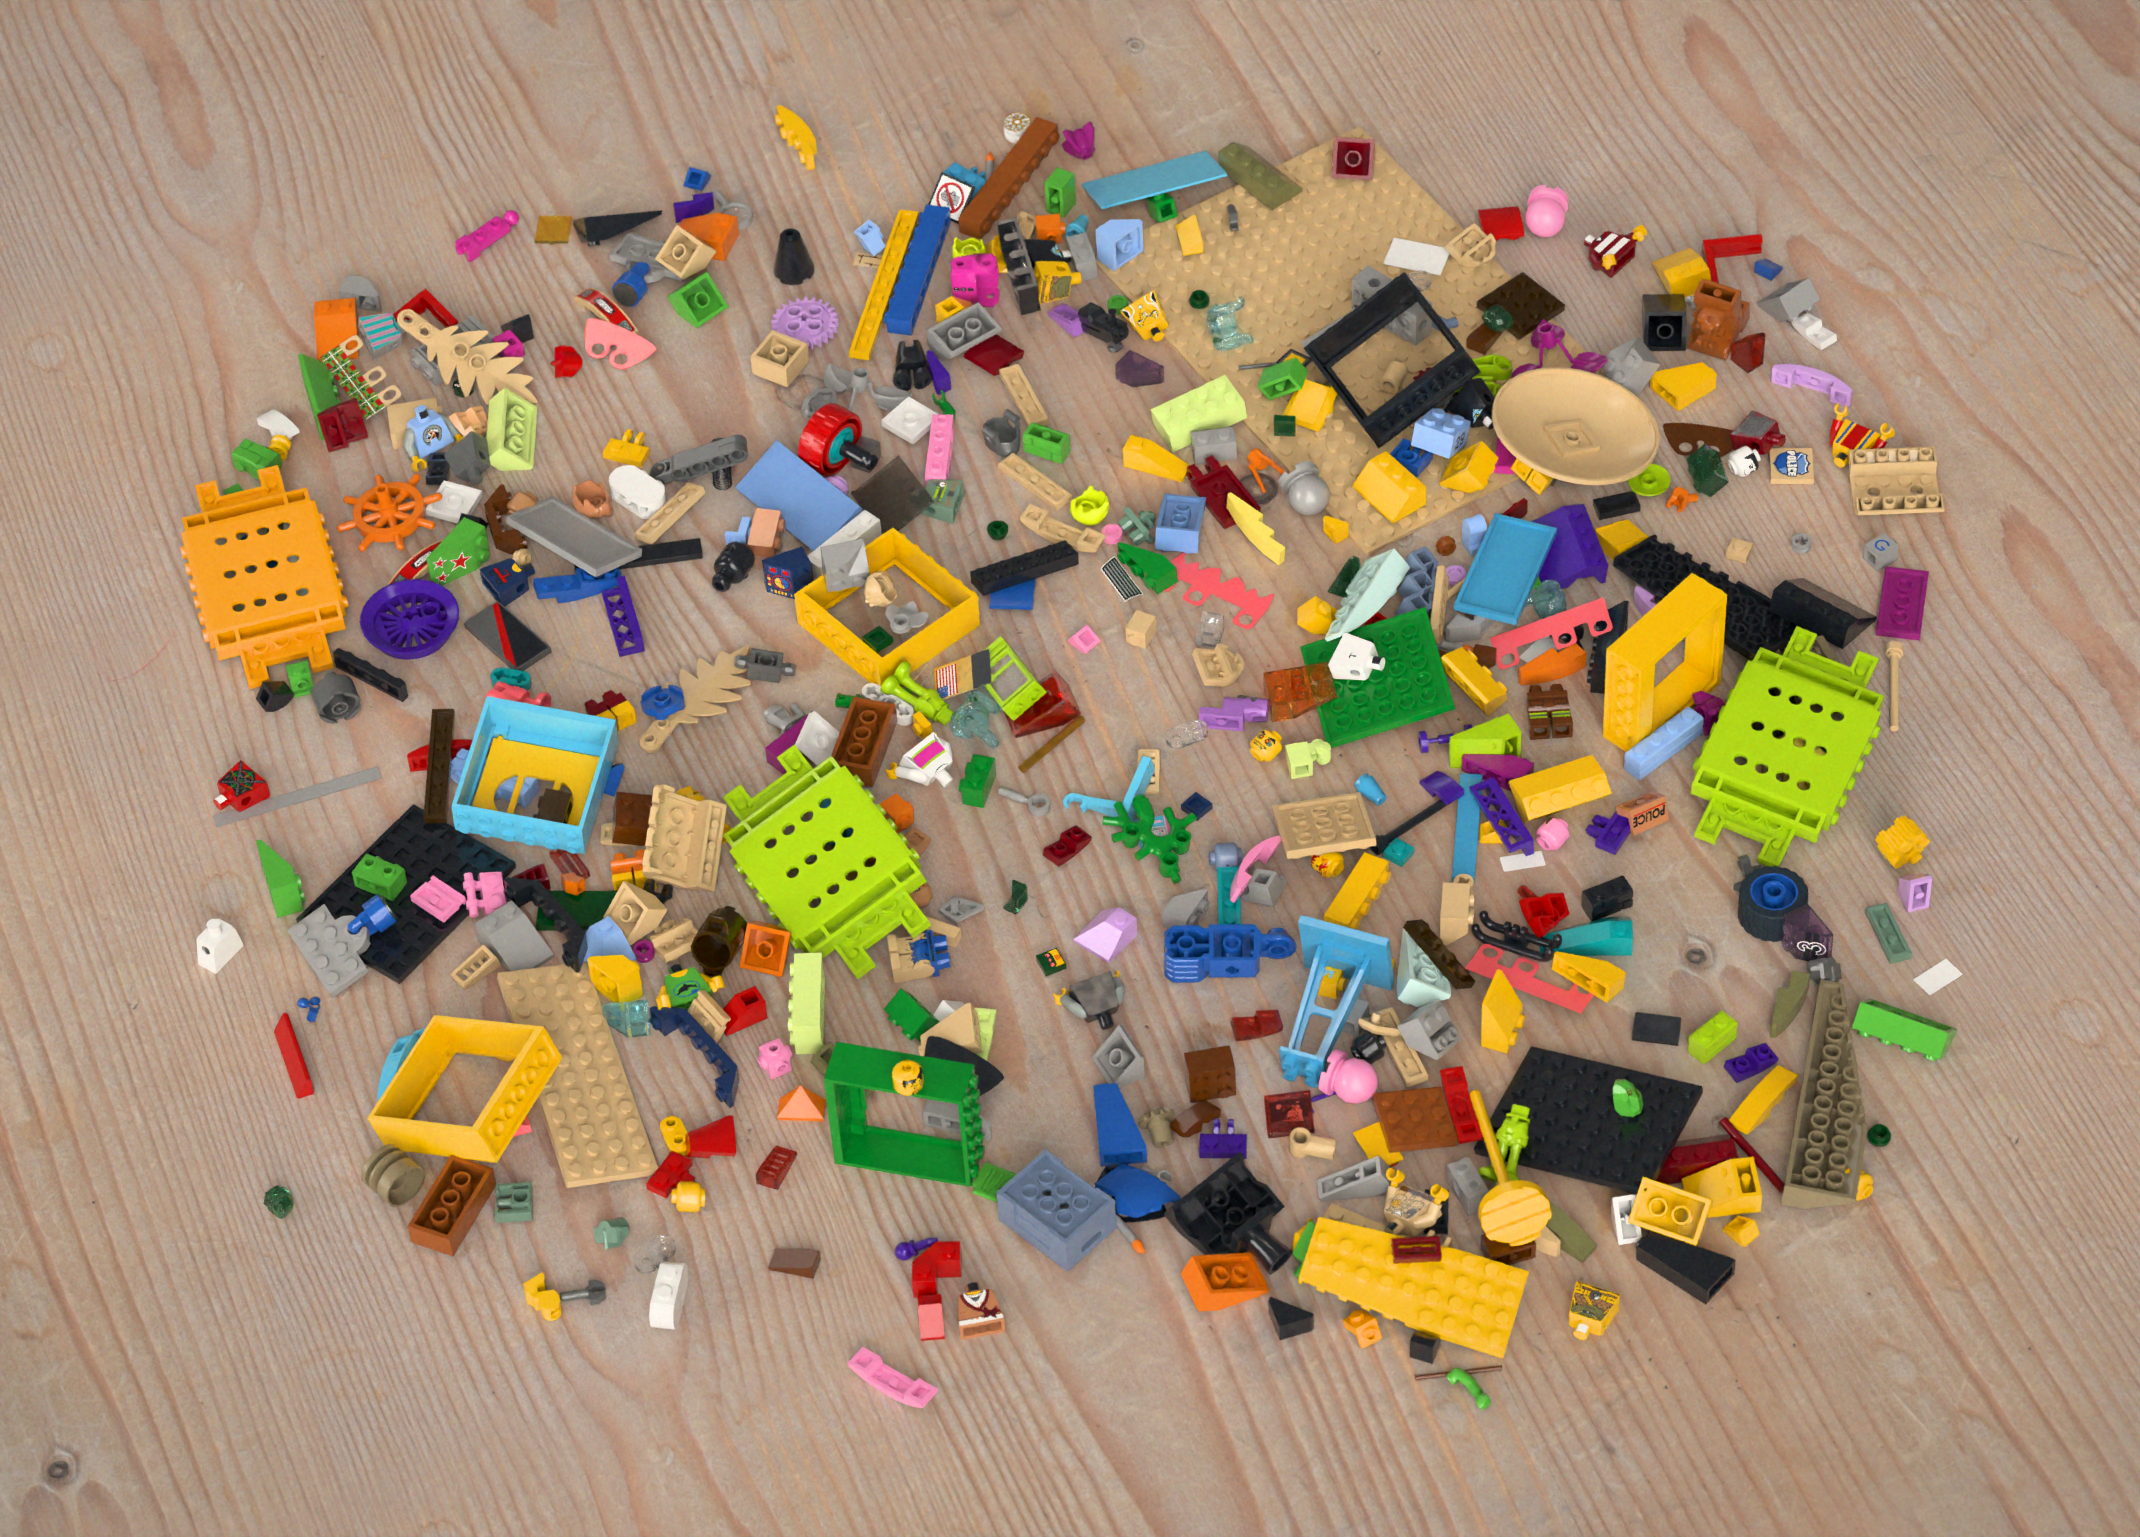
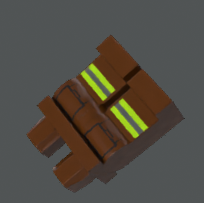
M1552 684L1550 691H1542L1541 686L1531 685L1529 692H1527L1530 740L1550 739V723L1552 738L1572 737L1573 720L1570 714L1567 690H1563L1562 684ZM1556 727H1567V730L1560 732L1556 730ZM1545 728V731L1536 733L1534 729Z

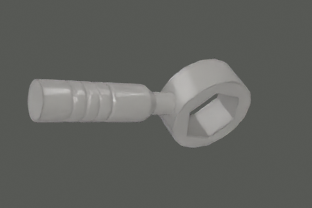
M1002 786L998 790V794L1020 803H1027L1028 811L1034 816H1044L1050 810V800L1044 794H1035L1027 798L1021 793ZM1041 802L1045 806L1037 808L1033 804Z

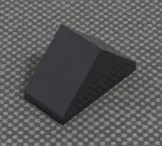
M529 314L501 325V329L504 332L510 329L522 344L534 338Z
M1273 1297L1269 1298V1316L1279 1340L1311 1332L1314 1329L1313 1313Z

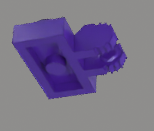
M1615 811L1611 819L1595 815L1592 819L1594 825L1589 824L1585 829L1587 834L1596 839L1595 847L1616 855L1631 833L1629 819L1618 815L1617 811Z
M1214 1119V1134H1200L1199 1158L1231 1159L1241 1152L1243 1158L1247 1159V1134H1234V1119H1229L1227 1122L1228 1134H1219L1221 1128L1219 1119Z

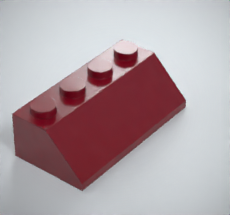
M1726 1134L1677 1141L1656 1181L1666 1185L1682 1183V1178L1729 1159L1739 1158L1734 1139Z

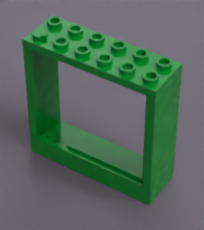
M836 1042L824 1076L835 1164L971 1187L973 1178H977L979 1174V1159L983 1160L985 1154V1146H982L984 1132L980 1131L982 1127V1118L979 1117L981 1104L978 1103L980 1090L976 1089L978 1075H975L974 1065ZM904 1060L917 1062L922 1067L924 1084L918 1093L910 1096L958 1104L962 1141L868 1126L865 1089L902 1095L894 1089L892 1080L893 1068L897 1063Z

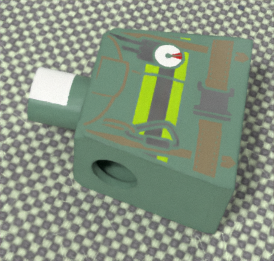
M930 479L925 490L913 489L912 501L921 503L924 516L954 524L964 497L963 480Z

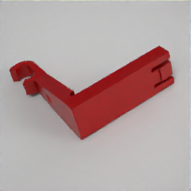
M1762 234L1703 240L1702 258L1709 268L1711 281L1719 283L1715 258L1761 254Z
M427 289L418 293L393 314L397 322L398 314L402 310L410 309L418 315L424 313V310H428L445 328L459 324L458 320Z

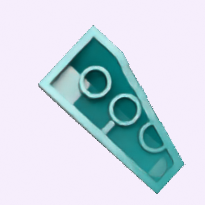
M1606 917L1547 933L1543 936V938L1553 940L1555 934L1562 936V944L1558 948L1553 949L1554 953L1559 951L1579 956H1632L1633 928L1631 917ZM1540 946V952L1545 953L1546 948Z

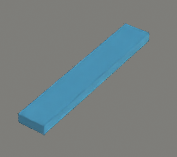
M1460 773L1459 785L1464 788V796L1458 798L1452 882H1454V878L1457 875L1468 874L1475 883L1480 806L1471 794L1470 786L1482 782L1483 774Z

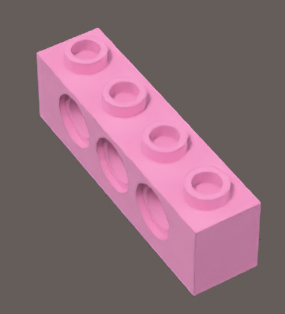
M932 414L925 470L926 485L930 479L949 480L955 435L953 415Z

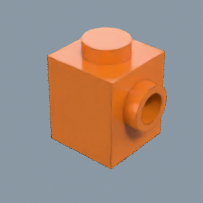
M1060 214L1035 216L1037 240H1054L1056 243H1062V234H1066L1065 222L1060 221Z
M897 793L880 803L887 813L884 816L886 820L891 818L898 829L895 831L897 834L914 823L913 806L910 802H905Z

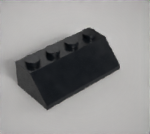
M1624 600L1608 609L1613 628L1611 631L1593 639L1592 650L1595 651V654L1590 656V667L1593 668L1588 670L1587 683H1591V693L1605 694L1606 649L1628 629L1629 601ZM1603 620L1596 622L1595 631L1605 630L1607 622Z

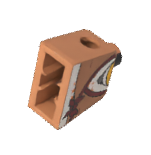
M977 1282L967 1284V1293L958 1296L960 1340L1005 1332L1004 1315L991 1289L981 1290Z

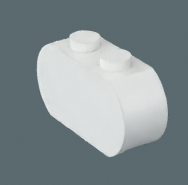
M634 465L618 467L609 476L612 499L642 519H650L667 502L663 483L655 480L646 471L640 470Z
M661 1261L650 1303L651 1327L674 1330L678 1328L688 1286V1266L686 1263Z

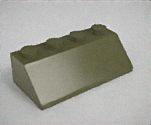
M1232 142L1218 151L1219 165L1226 171L1227 176L1271 210H1274L1303 191L1302 187L1248 146Z

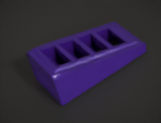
M931 350L926 351L927 365L932 374L935 392L937 395L942 394L941 390L944 393L951 390L950 374Z

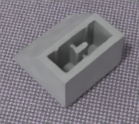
M1440 999L1419 1007L1397 1026L1408 1047L1435 1060L1440 1059L1462 1040Z

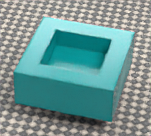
M1395 838L1383 851V858L1403 867L1415 853V847Z

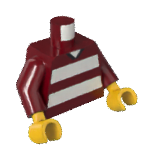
M1643 225L1637 226L1633 229V232L1626 235L1615 234L1610 231H1605L1598 238L1588 235L1584 245L1589 248L1588 260L1593 270H1601L1610 278L1616 275L1635 257L1636 242H1641L1644 239V235L1648 234Z

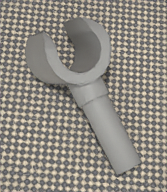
M1146 1166L1141 1168V1170L1156 1177L1165 1184L1166 1181L1162 1178L1171 1181L1172 1175L1167 1170H1161L1158 1173Z

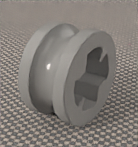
M1805 533L1795 534L1792 538V549L1800 554L1810 551V536Z

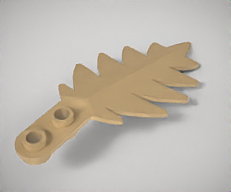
M405 309L398 314L397 322L399 326L427 346L428 361L431 363L435 355H437L438 368L445 385H449L456 367L458 382L465 398L469 396L476 378L478 390L486 405H489V400L492 399L495 388L498 393L506 388L528 402L537 404V399L525 387L533 380V377L508 373L522 363L523 358L503 357L492 359L508 347V342L488 343L472 347L487 336L489 332L468 331L452 335L458 329V326L439 330L413 310ZM406 317L410 318V319H411V322H410V323H406V322L404 321V318H406ZM426 330L428 334L422 335L420 331Z
M746 645L730 655L721 650L716 657L714 666L699 658L696 667L698 679L685 669H680L679 681L684 695L685 708L668 715V718L665 720H655L640 738V747L647 753H655L660 749V746L668 736L673 733V730L679 723L694 724L699 722L695 717L727 713L726 708L710 703L742 700V695L723 689L740 688L752 684L748 679L735 676L736 674L748 671V669H739L734 666L736 656L745 655L747 657L750 646ZM666 682V683H665V688H668V685H672V684L669 683V682Z

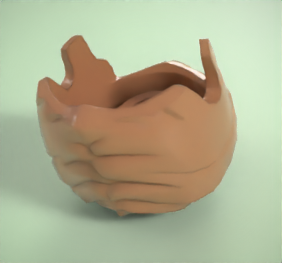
M586 480L573 486V505L578 512L593 519L613 514L612 500L602 482H599L598 485L592 480Z

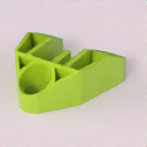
M1493 354L1472 359L1481 371L1472 379L1482 378L1493 396L1496 397L1502 386L1493 383V381L1509 379L1512 375V363L1504 356ZM1461 386L1455 392L1459 393L1463 386Z

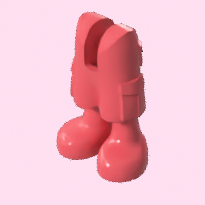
M500 681L494 685V689H490L485 697L490 696L549 708L551 705V695L546 692H541L535 699H532L527 690Z

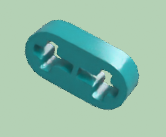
M499 667L491 672L493 686L498 681L518 686L527 691L532 686L530 674L525 671Z

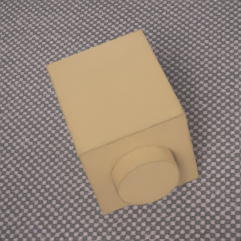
M1136 610L1125 627L1126 642L1146 649L1157 631L1156 616Z

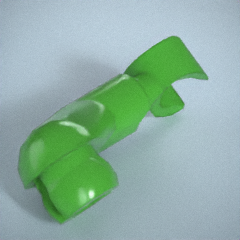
M1455 1367L1446 1375L1452 1384L1455 1385L1460 1381L1468 1388L1470 1394L1476 1398L1479 1409L1482 1408L1484 1411L1491 1404L1489 1396L1483 1392L1477 1381L1463 1369Z

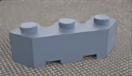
M1425 546L1410 552L1405 560L1410 568L1406 573L1407 577L1398 589V592L1404 599L1395 612L1396 616L1426 607L1428 615L1432 610L1436 571L1439 562Z

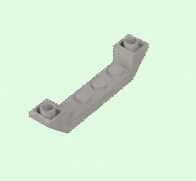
M1457 614L1445 626L1446 641L1458 643L1478 640L1496 620L1475 615L1471 621Z

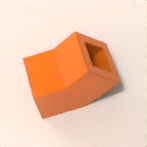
M575 872L561 874V884L565 893L577 896L585 891L584 877L577 876Z

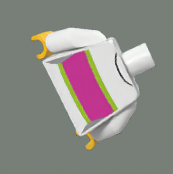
M936 732L931 733L928 737L925 736L923 741L903 755L900 766H897L895 762L890 763L891 770L885 769L888 779L893 780L900 777L922 783L925 786H929L937 780L946 788L954 780L947 772L953 762L950 743L937 737Z

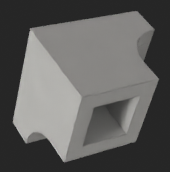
M1257 868L1246 889L1241 894L1243 901L1274 907L1287 884L1286 877L1278 875L1274 871Z

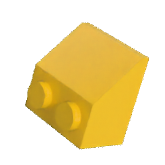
M1483 441L1458 451L1451 457L1439 484L1443 487L1466 493H1472L1476 490L1480 491L1487 486V480L1495 470L1498 457Z
M624 955L590 956L587 959L591 982L595 985L596 991L621 1010H626L643 996L639 972L640 967L634 960H629Z

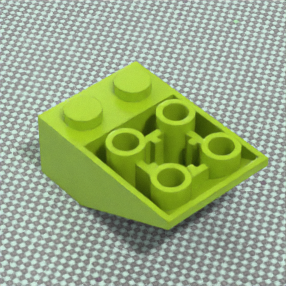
M1510 714L1496 717L1493 720L1478 724L1473 728L1458 732L1449 737L1450 768H1462V756L1464 754L1515 755L1521 758V730Z

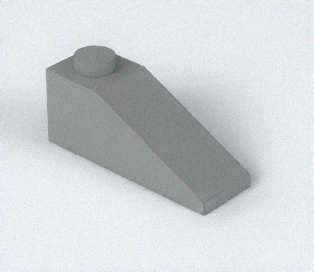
M928 1099L923 1110L924 1126L961 1134L958 1104ZM979 1115L982 1118L980 1131L984 1132L983 1139L991 1141V1123Z
M1380 1156L1318 1179L1319 1200L1331 1201L1374 1197L1385 1193L1388 1186H1391V1180L1386 1176L1387 1170L1391 1167Z

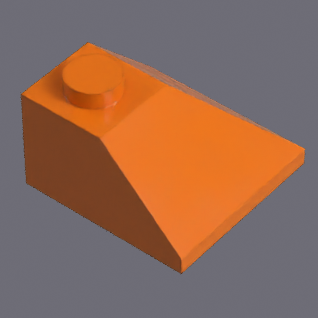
M760 921L747 923L739 967L783 977L791 932L777 925Z

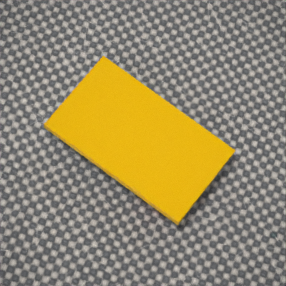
M1379 1122L1352 1133L1368 1159L1380 1156L1390 1167L1404 1160L1400 1152L1389 1153Z

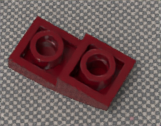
M1075 825L1062 832L1059 841L1045 847L1043 856L1059 867L1087 846L1092 840V836Z

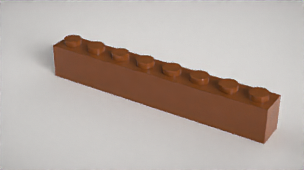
M1038 117L1034 119L959 216L960 233L977 239H982L986 233H989L994 222L999 220L1003 210L1009 207L1013 197L1019 194L1023 184L1028 182L1033 171L1038 169L1043 158L1047 157L1053 145L1058 143L1060 137L1058 124Z

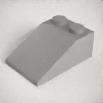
M512 900L475 923L478 941L482 945L484 944L508 971L538 968L554 957L553 952L528 917Z

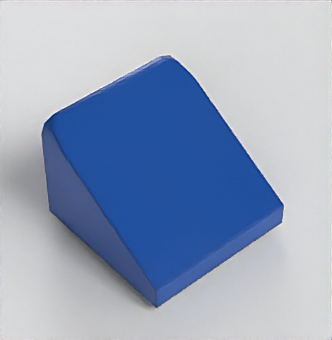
M689 167L683 186L703 191L711 175L706 171Z
M1768 259L1756 261L1754 273L1770 281L1783 270L1782 266Z

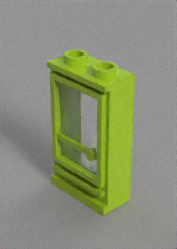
M1000 636L985 649H989L992 683L984 686L1002 710L1014 721L1047 692L1014 649Z

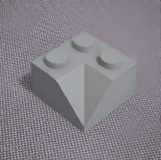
M1637 337L1611 350L1606 357L1608 361L1601 368L1610 380L1620 384L1638 397L1661 364L1642 339Z
M863 539L820 547L822 571L828 592L865 585V581L870 574Z

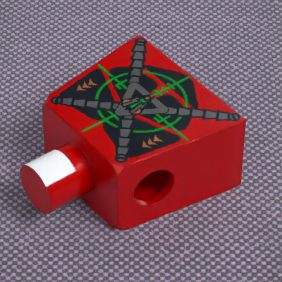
M240 760L218 780L217 785L220 795L213 801L219 810H223L228 805H231L238 812H242L270 797L268 784Z

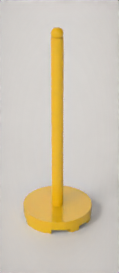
M1473 1090L1470 1093V1099L1499 1183L1480 1202L1478 1218L1481 1227L1490 1240L1509 1243L1510 1246L1529 1243L1541 1235V1230L1551 1219L1552 1214L1548 1197L1545 1191L1535 1183L1524 1180L1510 1181L1480 1091Z

